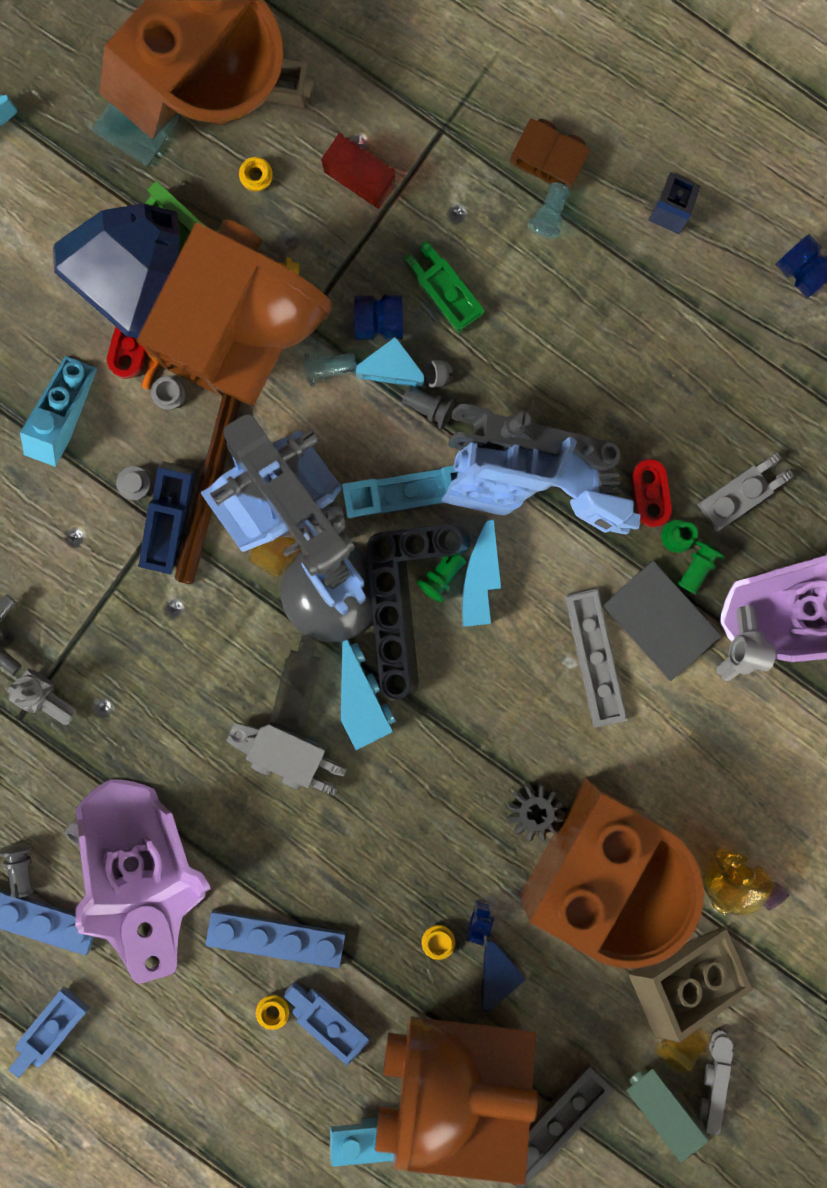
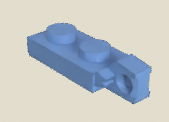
M295 981L285 991L284 997L295 1006L292 1013L297 1018L296 1022L345 1065L348 1066L370 1041L371 1036L321 992L318 993L314 988L307 992Z
M63 986L17 1042L18 1045L15 1049L20 1053V1056L8 1070L19 1078L31 1063L37 1068L41 1064L43 1065L90 1007Z

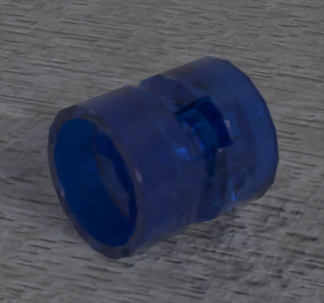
M810 233L775 264L787 278L794 277L796 279L794 286L806 299L827 282V255L822 256L820 253L822 246Z
M355 295V340H374L379 334H381L384 340H392L394 337L397 340H403L402 295H383L380 301H377L374 295Z

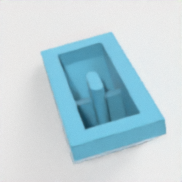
M396 337L356 366L357 379L405 386L413 385L423 388L424 374Z

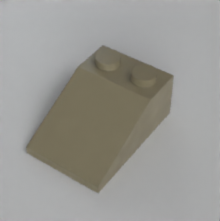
M721 928L686 943L675 954L660 963L637 968L628 974L654 1036L676 1042H681L752 991L727 928Z

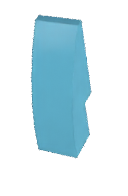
M494 520L486 521L468 561L463 583L462 627L491 624L487 590L501 588Z

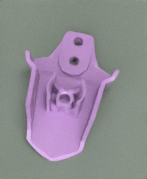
M827 553L822 557L733 583L724 601L720 618V626L731 642L739 635L737 609L740 606L752 605L757 611L759 632L764 633L766 641L772 642L775 646V660L799 662L827 659Z
M109 779L91 791L76 808L86 896L76 907L75 928H77V933L107 939L124 962L133 981L139 984L171 975L176 971L178 937L182 917L204 899L206 891L211 890L202 872L189 867L172 812L159 801L155 789L133 781ZM143 922L150 924V931L146 937L138 933V926ZM150 956L158 958V963L153 968L145 965L146 959Z

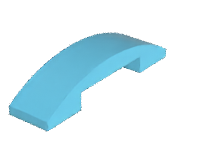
M448 466L438 470L378 480L375 478L342 484L347 518L444 504L441 502V497L446 494L451 482L457 478L458 472L454 471V466Z

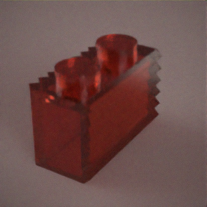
M343 133L337 135L322 157V168L325 174L377 209L381 208L395 187L394 168L389 169V165H384L383 160L378 161L377 156L372 157V153H366V149H361L360 145L355 146L354 141L349 142V137L344 138Z

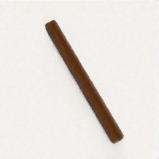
M223 393L175 574V580L185 584H193L213 511L201 495V492L212 486L222 476L228 453L227 441L223 430L228 424L237 419L241 401Z

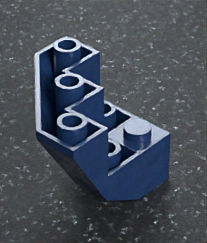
M145 203L101 210L54 243V273L122 333L129 337L138 338L178 259L180 230L177 212Z

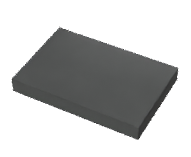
M653 560L602 605L669 681H672L721 637Z

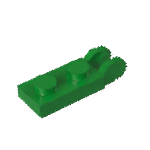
M425 240L419 246L422 254L433 265L425 272L416 258L409 253L403 257V260L417 278L418 284L457 334H459L483 316L485 310L445 258L441 259Z

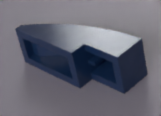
M165 461L158 466L153 498L148 504L138 567L166 574L173 573L189 513L197 469Z

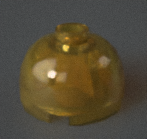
M722 848L717 849L713 853L703 873V886L708 898L712 901V906L718 912L725 915L730 913L747 916L760 910L767 903L775 889L771 877L758 865L753 870L750 866L744 864L748 858L742 854Z

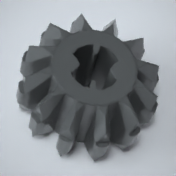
M530 783L525 784L527 792L525 796L518 790L513 792L519 803H507L508 809L516 811V813L510 814L507 819L509 823L519 822L514 829L517 835L527 829L526 839L528 841L533 840L535 832H538L540 839L544 841L547 839L544 830L549 828L552 833L556 834L558 829L552 822L564 821L565 817L555 812L562 809L564 803L562 801L552 802L557 796V792L554 789L544 795L545 785L543 783L538 784L536 793H533ZM537 804L540 809H544L543 813L539 812L541 817L538 819H534L532 815H527V811L532 812L530 806Z

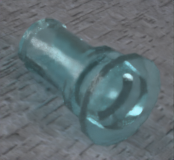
M557 182L551 183L542 208L537 210L536 218L529 220L528 227L532 232L548 239L559 237L561 231L558 226H560L562 221L561 212L571 193L567 186Z
M349 352L323 357V354H319L316 359H311L309 353H305L304 371L310 387H314L315 379H321L324 382L327 381V377L356 374L354 353Z

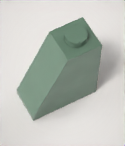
M643 1068L629 1079L632 1086L626 1090L680 1163L686 1161L712 1139L656 1069L648 1072Z

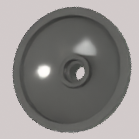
M355 547L350 551L348 559L364 580V586L361 589L366 597V601L359 604L356 598L352 596L346 597L344 603L347 605L349 612L343 616L335 607H330L324 602L307 576L300 559L304 554L302 551L299 552L288 564L281 582V601L290 622L304 635L323 642L347 640L365 630L373 621L367 556Z

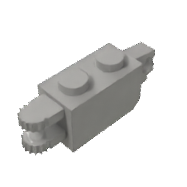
M236 722L227 738L228 743L247 755L245 760L252 762V769L268 776L271 772L283 777L282 782L297 790H300L302 786L306 788L312 786L325 793L335 795L338 788L333 783L324 781L314 775L319 766L340 776H344L347 770L342 765L323 757L327 747L273 722L262 726L260 729Z

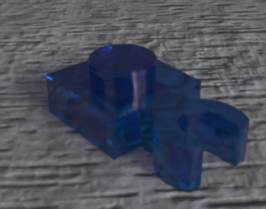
M478 901L475 902L466 930L467 941L483 946L485 942L484 937H489L494 922V917L490 916L489 905Z

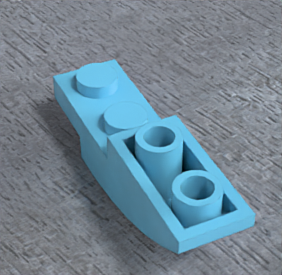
M378 1118L361 1119V1124L330 1127V1163L332 1167L393 1160V1154L375 1152Z

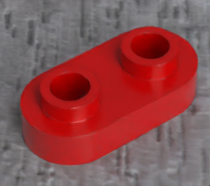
M115 326L107 355V365L110 371L117 377L131 379L141 372L147 351L136 341L137 338L126 336ZM130 357L132 359L131 365L123 368L121 366L122 360Z
M653 459L643 460L633 468L631 473L636 514L640 515V523L654 528L665 524L672 513L666 469L660 462ZM644 472L652 474V483L648 484L643 481L642 474ZM649 505L657 507L658 514L656 517L648 515L647 507Z

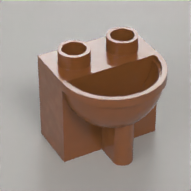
M144 0L105 44L99 93L152 140L177 112L193 120L224 125L231 120H236L253 112L272 92L281 72L283 62V43L279 26L264 0Z
M224 219L218 232L196 222L136 341L164 369L220 397L225 393L254 407L281 351L295 346L313 333L322 319L328 318L333 304L323 292L310 282L259 251L262 239L248 228L234 221Z
M585 778L564 814V821L559 823L557 827L558 832L551 837L519 894L528 920L533 925L584 954L610 966L642 968L660 963L685 945L699 923L704 904V886L699 866L685 844L646 812Z
M412 1016L408 1020L406 1034L388 1032L383 1076L401 1078L398 1108L380 1106L375 1152L393 1154V1170L526 1185L530 1122L535 1121L537 1110V1090L532 1089L536 1032Z

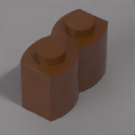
M530 118L511 155L510 163L518 169L540 178L547 184L569 193L588 157L590 149L586 147L585 141L580 137L572 134L565 136L558 133L555 125L548 120L538 119L537 121Z

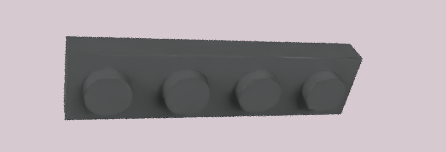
M589 1062L535 1118V1121L530 1124L526 1185L615 1091L613 1085ZM514 1184V1185H516L518 1188H524V1187L526 1186V1185Z

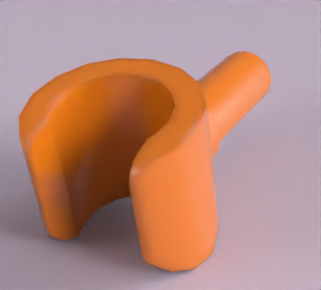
M148 353L150 361L141 387L149 390L156 369H158L160 364Z

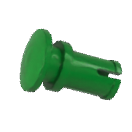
M683 520L670 521L661 531L663 546L673 553L687 551L695 542L694 539L698 537L696 526Z
M696 540L695 544L700 546L697 553H692L691 557L693 560L681 580L677 583L697 595L710 570H715L717 567L714 563L718 557L723 560L726 559V556L719 549L709 543Z
M460 555L445 557L433 572L429 571L426 577L428 579L425 582L418 580L416 584L427 597L436 602L443 603L445 600L441 596L442 592H447L450 589L449 583L467 562Z

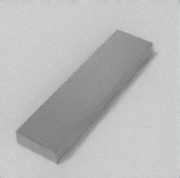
M593 589L564 596L593 727L597 728L628 721L599 590Z

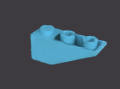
M67 356L64 357L20 432L23 454L25 456L56 467L71 440L97 367Z
M349 639L342 642L341 721L355 750H358L392 733L393 727L391 724L396 722V719L388 703L381 705L376 695L381 689L373 673L366 675L361 665L366 659L358 643L356 642L351 645Z

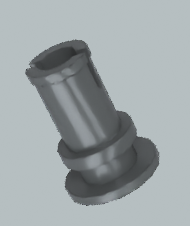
M410 385L403 396L402 405L428 416L427 419L431 422L434 420L439 421L438 429L443 430L452 418L456 399L452 398L446 403L444 402V397L439 395L436 398Z
M15 843L0 849V856L6 857V860L3 861V866L5 869H8L12 898L18 896L19 898L26 897L33 893L29 872L31 857L27 855L33 849V845L30 843Z

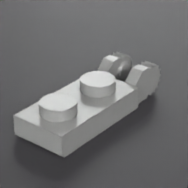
M778 452L759 465L751 466L697 504L716 532L774 493L773 490L794 477L790 469L783 471L769 483L762 476L761 473L772 468L782 459Z
M717 1028L713 1033L711 1032L712 1035L710 1036L711 1040H709L708 1048L711 1051L713 1060L712 1065L706 1064L704 1085L708 1086L706 1098L700 1099L698 1108V1119L702 1120L706 1133L715 1135L721 1132L733 1057L732 1049H734L729 1033H726V1030H722V1028Z

